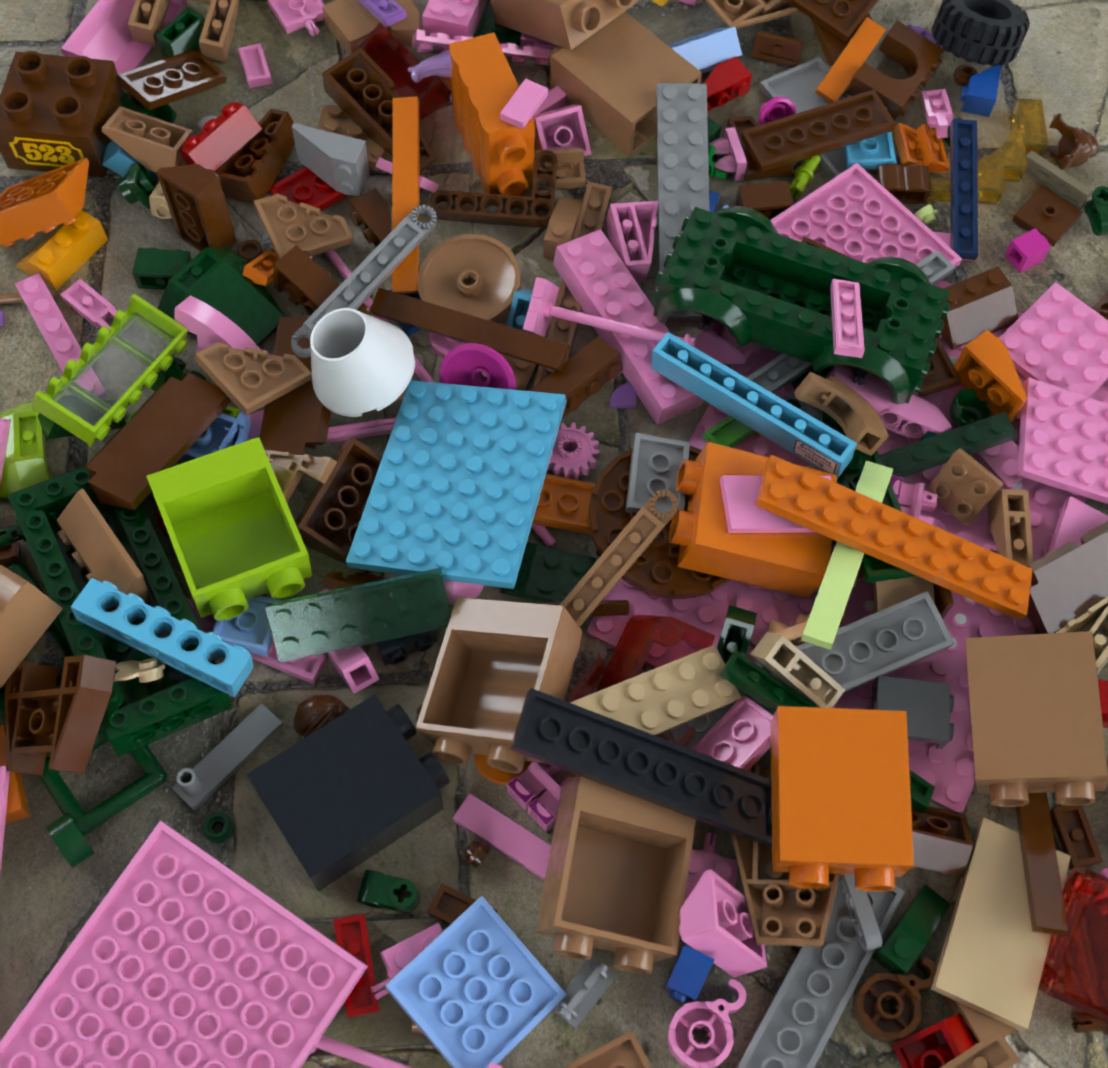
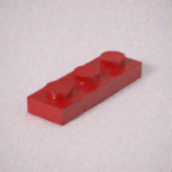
M365 913L333 919L337 945L368 966L345 1000L347 1018L379 1013V1002L374 997L377 991L373 993L371 987L375 986L376 983Z

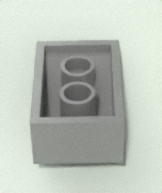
M293 123L292 131L298 161L334 190L345 195L361 196L370 176L366 141Z

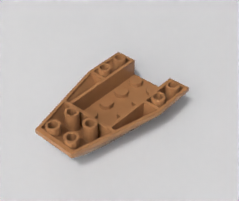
M759 760L748 770L771 780V767H761ZM731 833L757 945L823 947L840 874H829V887L803 889L789 886V872H772L771 847Z

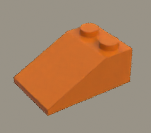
M987 329L964 346L954 367L961 378L960 385L965 389L976 390V397L979 400H987V406L991 414L1007 429L1011 426L1028 398L1007 347Z

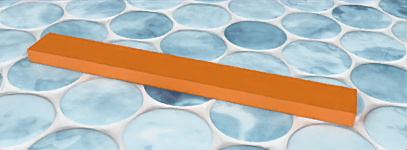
M418 96L393 98L392 230L419 205ZM419 244L392 272V292L402 295L419 294L417 286Z

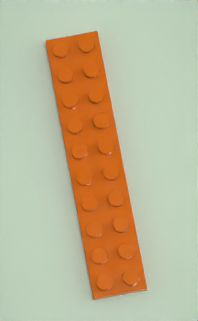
M774 455L768 458L755 506L1019 621L1027 616L1033 569Z

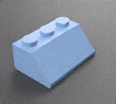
M736 27L716 28L668 45L702 73L713 70V65L723 63L735 56L742 55Z

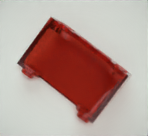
M381 23L357 47L356 50L361 48L392 79L399 96H418L419 121L451 101L450 96L452 92L436 75L425 77L418 83L412 80L411 72L408 71V68L415 67L421 62L393 37Z
M1076 866L1070 872L1062 890L1068 932L1064 936L1051 935L1038 989L1057 1000L1108 1022V878L1083 867Z

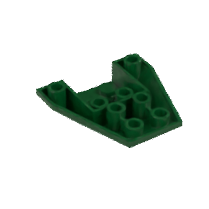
M206 247L168 281L157 308L175 320V307L191 295L229 318L258 347L277 330L279 318L286 317L265 286L255 284L251 279L242 275L244 266L248 264V261L229 247Z

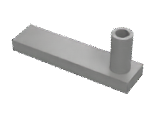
M261 703L193 769L184 768L180 770L177 774L178 783L172 788L173 791L195 812L284 726L283 723Z

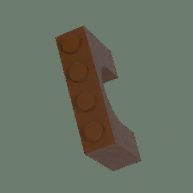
M898 20L888 31L878 50L901 64L907 71L909 78H890L864 62L854 75L846 91L850 96H854L874 89L894 121L899 115L904 116L911 106L909 101L914 102L922 91L919 87L923 86L925 88L933 76L931 71L933 73L937 72L943 62L940 57L944 52L943 48Z

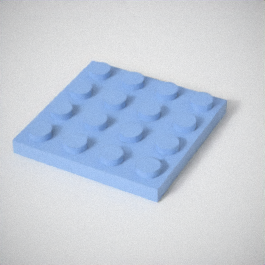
M483 896L479 897L384 986L452 1068H488L490 1062L498 1064L567 995Z

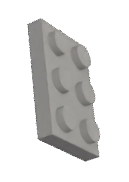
M635 433L626 512L638 513L652 495L660 490L672 492L677 497L678 509L684 510L686 494L676 492L675 486L682 461L684 459L689 460L690 442ZM660 497L656 501L655 507L658 512L667 513L672 508V501L668 497Z

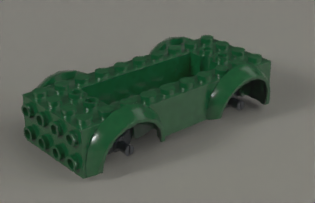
M741 206L727 207L713 213L695 207L691 216L686 215L681 228L683 233L682 235H676L672 248L674 251L673 253L668 252L663 266L665 270L664 272L659 271L654 286L658 287V289L655 290L651 303L655 305L653 316H656L659 322L666 324L668 316L676 311H693L702 316L698 324V328L701 331L703 327L704 332L708 331L712 322L719 321L733 333L736 345L744 346L752 342L810 362L817 373H821L828 366L848 365L855 368L854 371L856 372L852 378L855 384L860 376L858 385L864 383L865 376L868 373L877 375L890 386L893 391L891 402L895 404L909 403L912 394L918 395L923 383L921 378H926L931 365L930 359H927V357H933L938 344L934 337H940L945 324L940 319H946L951 303L947 302L950 291L933 286L926 274L916 264L904 258L894 256L878 257L864 263L779 235L773 223L765 215L752 208ZM832 279L858 282L860 285L865 349L862 358L834 354L830 292Z

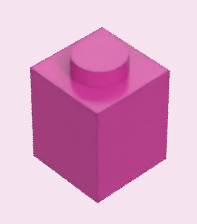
M1034 228L1013 239L1004 256L1021 273L1042 262L1051 245Z

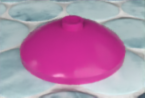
M477 343L459 345L453 348L441 363L439 370L440 383L516 390V380L510 365L503 356L488 346Z

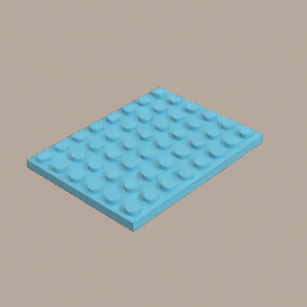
M410 380L346 559L348 568L514 589L566 406L565 394Z

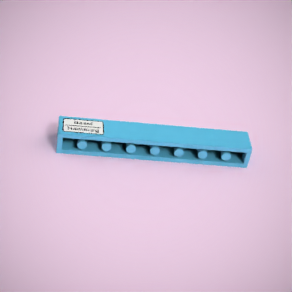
M667 332L652 350L651 369L821 471L835 474L838 479L852 460L857 445L856 442L673 334Z

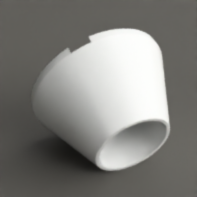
M341 308L323 316L312 330L310 347L313 389L321 403L330 411L348 417L362 416V413L374 409L380 411L393 403L408 386L415 369L413 345L408 336L397 326L355 309Z

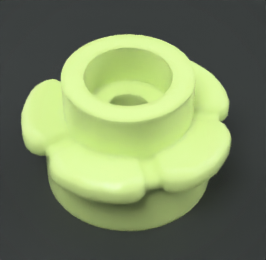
M930 204L918 210L914 215L928 226L936 220L935 214L938 213V210H934Z

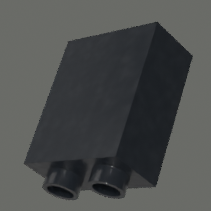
M375 694L246 774L318 892L444 809L439 789L450 783L445 770L432 752L427 753L420 759L417 758L407 743V740L417 735V731L410 718L399 704L386 711Z

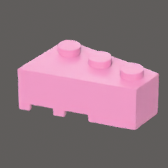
M658 201L610 204L605 221L611 245L637 283L646 281L650 269Z

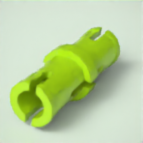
M819 155L813 156L811 160L810 157L804 159L801 166L796 168L794 178L789 185L792 197L798 191L795 198H800L806 185L813 180V173L821 161Z

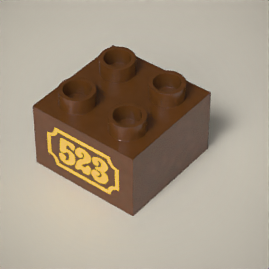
M16 51L0 94V152L7 167L11 169L49 172L87 157L89 160L88 176L105 178L108 168L103 166L102 162L106 147L113 140L102 132V127L120 106L126 108L120 101L124 90L118 84V73L114 61L90 59L86 56L69 57L40 54L36 51Z

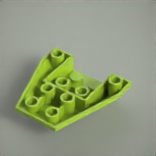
M33 402L19 404L0 413V418L11 420L0 486V498L9 499L8 494L53 478V472L46 462V440L38 419L39 412L32 411Z

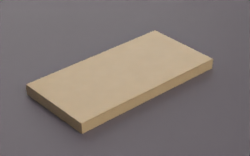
M983 817L977 827L973 848L963 876L931 990L1024 1032L1029 1028L1052 934L1032 931L1019 833ZM1056 850L1061 888L1063 890L1071 856Z

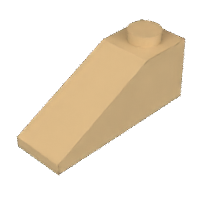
M767 631L750 654L768 671L819 708H833L845 691L841 685L783 635Z

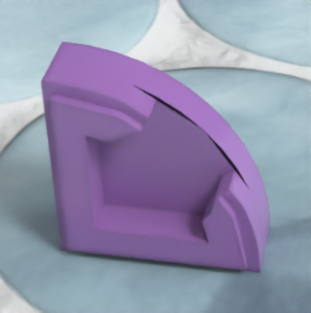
M630 382L622 384L615 389L611 395L609 407L636 409L637 392Z

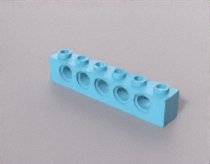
M91 578L71 605L76 620L234 698L254 668L250 652L240 645H234L233 647L225 643L219 635L213 632L206 634L198 630L196 625L189 620L181 619L180 621L172 617L167 610L160 606L153 608L145 604L143 599L133 593L126 595L109 581L103 580V582ZM118 606L113 612H105L109 607ZM144 619L143 623L132 625L135 620ZM163 632H171L166 638H158ZM189 645H198L193 651L184 650ZM221 657L225 659L220 664H211V661L215 658Z

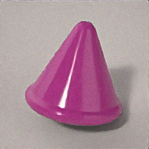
M775 97L762 103L758 118L759 125L796 114L794 103L786 97Z

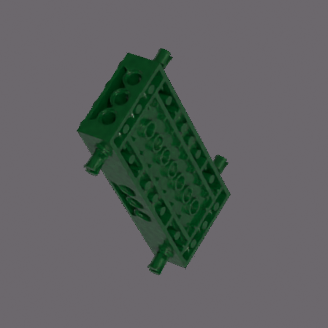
M86 466L8 494L18 520H16V524L0 529V549L19 540L27 541L51 600L63 608L58 614V618L74 656L88 655L115 661L116 664L127 660L142 661L153 658L76 620L71 609V605L88 583L85 575L89 574L85 567L80 569L71 555L74 553V550L71 546L65 548L59 539L57 532L61 531L57 519L75 494L81 489H84L142 573L151 602L147 603V605L153 608L160 606L167 610L172 617L180 621L181 619L189 620L200 630L142 502L135 510L101 504L88 483L92 476ZM137 619L132 625H139L144 622V619ZM163 632L158 638H166L171 632ZM189 645L184 650L193 651L198 645ZM214 659L211 661V664H218L215 663ZM164 663V676L155 686L139 682L138 677L125 681H114L112 693L97 737L103 734L105 737L108 736L117 757H120L233 708L230 696Z

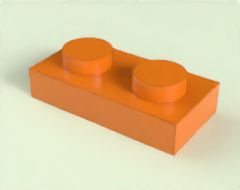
M270 250L265 251L244 266L242 275L251 279L255 284L268 285L274 280V263L279 260L276 253Z

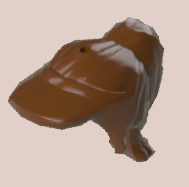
M1060 113L1054 115L1049 128L1057 129L1062 134V138L1058 143V156L1052 151L1049 154L1060 165L1058 168L1064 170L1066 168L1079 167L1087 162L1089 158L1098 154L1099 143L1091 133L1083 128L1067 125Z

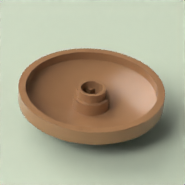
M464 234L443 241L429 252L419 269L417 286L422 301L496 322L510 311L514 292L521 290V273L515 255L505 244L485 235Z

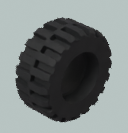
M942 0L932 26V35L936 43L943 47V50L951 52L955 57H961L966 59L965 61L976 62L980 65H1005L1014 60L1018 55L1030 23L1027 13L1021 10L1019 5L1013 4L1011 0Z

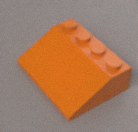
M87 157L7 187L0 195V246L3 245L4 248L9 247L17 242L18 239L28 240L34 237L37 232L43 231L48 233L59 224L63 223L64 226H67L78 219L77 214L84 207L89 168Z

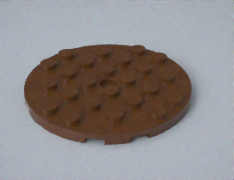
M690 446L689 460L695 461L702 450ZM632 448L617 456L606 466L591 494L588 512L589 527L594 544L600 555L606 551L637 514L626 512ZM671 523L663 528L621 578L641 591L672 599L703 596L716 591L730 581V579L677 567L680 545L669 542Z

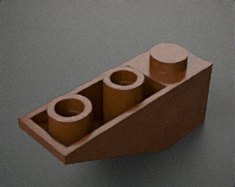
M376 188L350 201L351 213L349 215L351 221L356 227L360 226L369 244L373 243L377 247L392 232L389 204Z

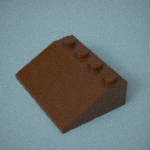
M354 437L341 444L333 457V460L337 461L328 480L325 484L320 481L318 482L295 520L303 543L306 546L346 564L349 550L382 460V456ZM357 569L359 571L369 573V570Z

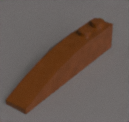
M359 48L322 73L324 91L356 125L360 126L373 141L393 156V98H401V96L397 93L392 79ZM419 131V172L434 163L436 157L425 137Z

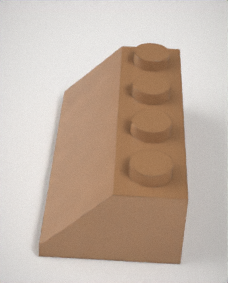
M84 489L79 490L57 519L61 531L57 532L59 539L65 548L68 546L72 547L74 553L71 555L80 569L83 567L87 569L89 574L85 576L88 582L91 578L100 582L106 580L114 584L120 592L126 595L133 593L143 599L145 604L151 602L142 573ZM118 606L109 607L107 610L108 612L115 611Z

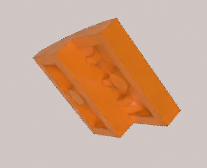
M899 122L896 124L893 135L901 166L923 165L928 167L929 172H944L950 169L942 138H937L935 128L922 124L917 129H914Z

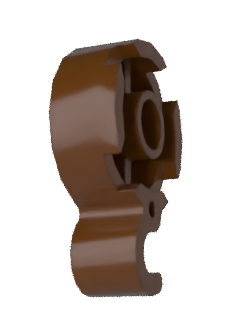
M924 957L916 963L917 968L924 972V980L919 979L915 974L903 976L900 974L877 973L861 983L854 995L853 1011L862 1031L873 1039L883 1042L898 1041L915 1031L922 1015L920 1016L921 997L919 991H924L932 986L937 970L936 964L931 959ZM889 1000L893 1004L891 1008L894 1012L893 1015L882 1010L881 1001L885 1003Z

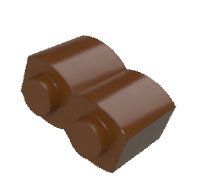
M895 164L879 166L876 181L899 202L908 204L927 202L931 193L928 167L918 164L905 167Z

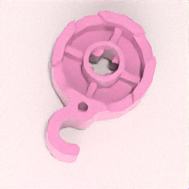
M731 979L725 986L727 990L735 995L734 1003H728L724 999H717L714 1002L695 1001L685 1004L673 1015L667 1030V1043L671 1054L680 1065L686 1068H716L729 1056L734 1040L731 1020L728 1014L737 1012L746 1000V991L740 982ZM703 1028L707 1032L705 1036L708 1039L707 1044L704 1042L698 1044L694 1041L693 1029L699 1031Z

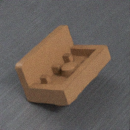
M583 148L550 150L557 157L556 189L585 188ZM539 150V151H535V152H534V162H535V157H536V155L538 154V152H540V151H542V150ZM543 162L540 166L546 169L550 168L552 164ZM544 185L539 187L538 190H550V188Z

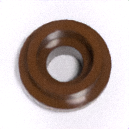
M960 65L954 72L955 82L961 87H967L970 77L978 74V72L970 65Z
M482 838L478 842L474 839L463 853L467 857L464 862L466 865L469 866L471 864L477 868L491 850V847L486 844L487 840Z

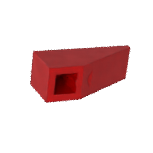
M736 56L716 65L704 82V84H707V112L718 106H723L737 97H742L749 92L752 74Z

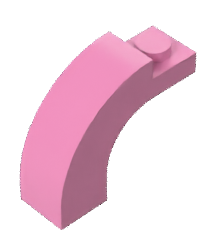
M328 589L301 602L320 643L353 694L380 680L369 657L361 649L350 632Z

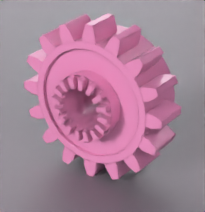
M574 422L570 428L561 423V429L558 430L547 471L551 470L555 476L574 478L575 480H578L581 475L588 476L589 468L595 469L596 460H599V441L594 440V433L586 434V426L584 425L580 429H576V423Z

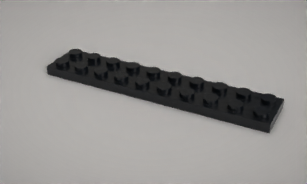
M533 688L528 690L510 750L772 848V793L770 779Z

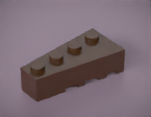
M270 109L258 122L262 130L215 170L220 177V184L225 197L249 203L265 198L295 146L292 131L294 122L289 112Z
M297 245L274 263V289L279 293L283 290L289 294V301L296 306L299 303L304 305L309 316L340 286L326 268L318 266L312 255L305 250L302 251ZM364 303L357 309V311L372 316L370 309Z

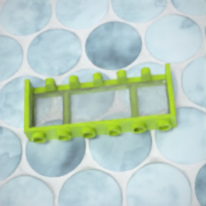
M133 294L130 297L127 310L125 312L121 310L116 312L112 326L110 328L102 326L98 332L96 342L93 345L87 342L81 350L80 358L76 362L72 359L67 362L63 376L60 379L53 376L48 383L45 394L40 391L35 393L32 411L40 412L88 443V447H91L97 440L102 441L107 436L111 428L110 425L113 422L119 423L126 414V408L130 404L134 406L143 394L142 390L145 387L151 388L158 378V373L161 370L165 372L173 361V356L183 353L188 345L186 337L189 329L136 294Z

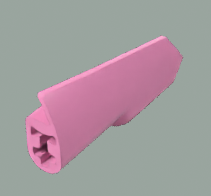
M834 365L826 377L828 380L830 376H833L855 390L877 412L886 429L907 438H920L928 430L940 435L952 427L936 405L913 394L909 403H892L893 391L884 380L870 373L865 376L862 385H858L860 376L856 384L852 381L856 371H854L855 368L848 365Z

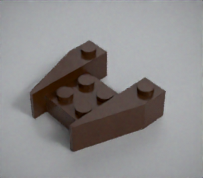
M88 655L65 657L61 688H57L58 668L31 662H21L6 681L4 693L8 771L43 776L45 757L50 756L49 769L84 774L112 693V686L115 680V661Z

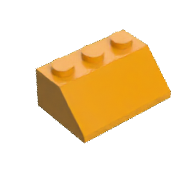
M81 210L77 214L78 219L67 226H64L63 223L59 224L16 265L31 276L39 273L45 285L57 291L108 240L101 222Z

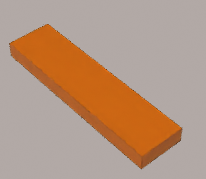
M866 17L815 93L829 103L838 101L854 75L882 38L886 29Z

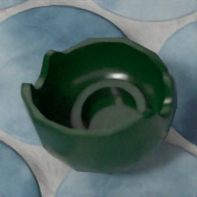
M962 389L953 398L949 409L950 418L955 425L963 430L970 432L979 431L987 426L990 420L991 412L987 406L988 402L987 400H979L976 397V390Z

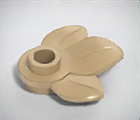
M156 658L119 662L115 664V670L118 672L115 674L114 681H125L138 677L141 683L154 681L164 676L163 669H165V665Z

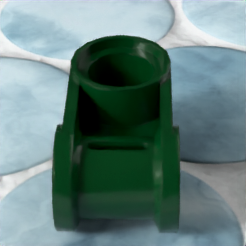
M1099 186L1093 191L1092 199L1088 200L1084 207L1092 231L1096 236L1108 234V187Z
M365 870L356 902L369 907L409 913L418 907L420 895L415 885L407 879L390 876L379 871ZM405 890H407L411 897L405 898L403 903H401L398 894H404Z

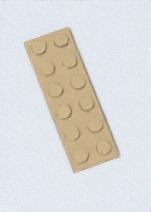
M713 645L570 703L656 736L732 704L742 697L734 684L719 675L725 664L716 646Z

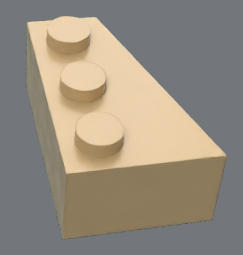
M1108 597L1089 608L1079 618L1072 619L1065 627L1055 632L1093 631L1097 675L1108 661Z

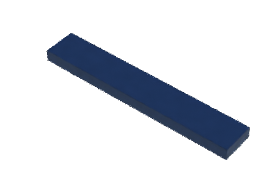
M952 119L950 123V248L962 259L976 260L978 257L977 121Z

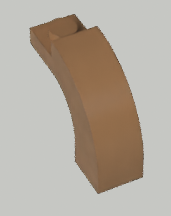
M810 372L794 391L796 399L824 411L836 420L844 430L846 437L857 443L855 449L872 456L889 437L883 421L873 407L855 390L833 376H830L827 380Z

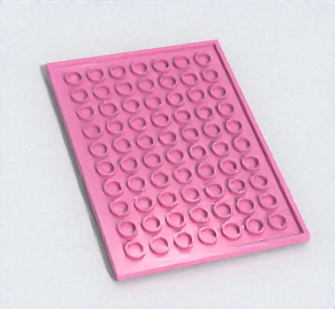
M160 821L0 1041V1068H301L368 966L166 823Z

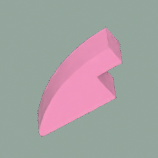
M191 295L175 307V321L189 329V332L197 335V352L217 342L229 344V348L245 350V347L260 349L229 318Z

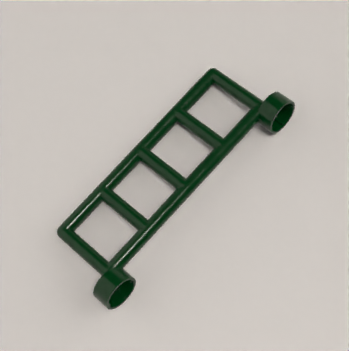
M15 562L5 567L30 582L45 594L25 563ZM57 616L44 634L48 631L50 632L66 657L74 656ZM62 675L57 677V688H61ZM2 686L0 688V717L6 725L5 688ZM103 734L96 737L92 751L110 741L108 736L105 737ZM148 745L130 752L144 775L86 813L59 773L61 771L49 769L50 757H45L43 776L38 777L62 813L61 817L45 827L72 868L95 854L84 835L166 782L167 773Z

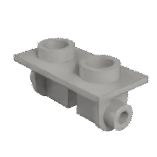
M591 957L564 990L567 995L552 1010L573 1028L577 1029L614 980L615 976L608 971L609 968L599 960L596 962Z

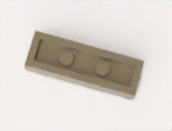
M1032 150L1026 155L1018 171L1079 210L1085 206L1093 189Z

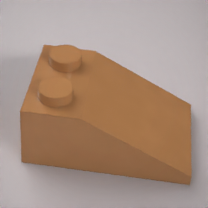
M121 106L102 127V132L148 170L156 173L160 168L182 166L185 160L180 150L185 146L184 142L192 136V130Z

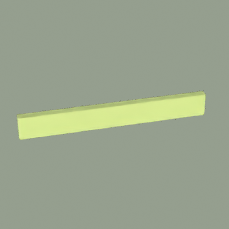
M866 461L855 491L882 503L894 469ZM838 541L836 542L803 632L802 641L831 650L865 553Z

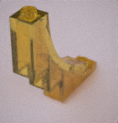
M1018 99L1011 113V130L1008 139L995 152L977 162L978 204H999L1006 189L1005 182L1021 181L1027 168L1026 155L1031 150L1043 157L1048 146V138L1041 99ZM931 178V193L927 202H950V179Z

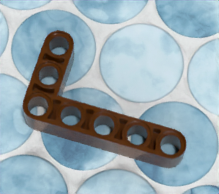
M542 150L536 155L531 197L438 190L431 196V208L436 211L437 219L546 228L554 211L557 157L550 150ZM543 162H549L552 164V166L550 168L545 169L542 168L540 164ZM545 185L548 186L550 190L548 192L543 193L540 192L538 188ZM440 202L448 203V206L444 209L436 207ZM464 204L473 205V208L469 211L461 209ZM492 205L499 208L494 213L486 211L487 207ZM519 207L523 209V212L515 215L511 213V210ZM544 209L548 214L540 217L536 215V212Z

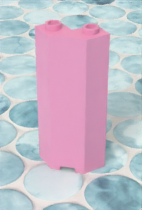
M99 0L61 47L63 56H86L90 59L114 61L117 73L121 74L139 68L155 46L132 40L128 22L135 0ZM170 0L161 30L166 28V25H170L169 22H173V19H176L188 3L187 0Z

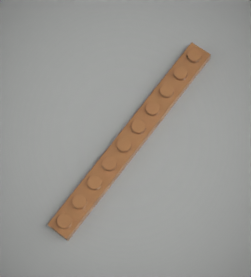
M588 182L573 240L597 230H602L612 193V186ZM562 279L555 306L581 312V305L575 300ZM552 316L546 338L569 345L570 348L566 355L565 363L569 360L578 323ZM539 366L533 388L555 370Z

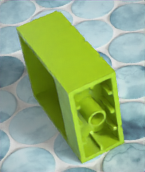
M259 437L147 475L148 482L201 618L213 614L214 619L217 621L230 620L240 616L249 608L247 601L269 592L273 599H285L299 593L305 587L303 579L312 576L309 555Z

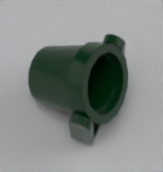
M133 163L129 168V173L117 182L116 185L130 204L140 201L147 209H151L149 195H151L157 183L142 164Z

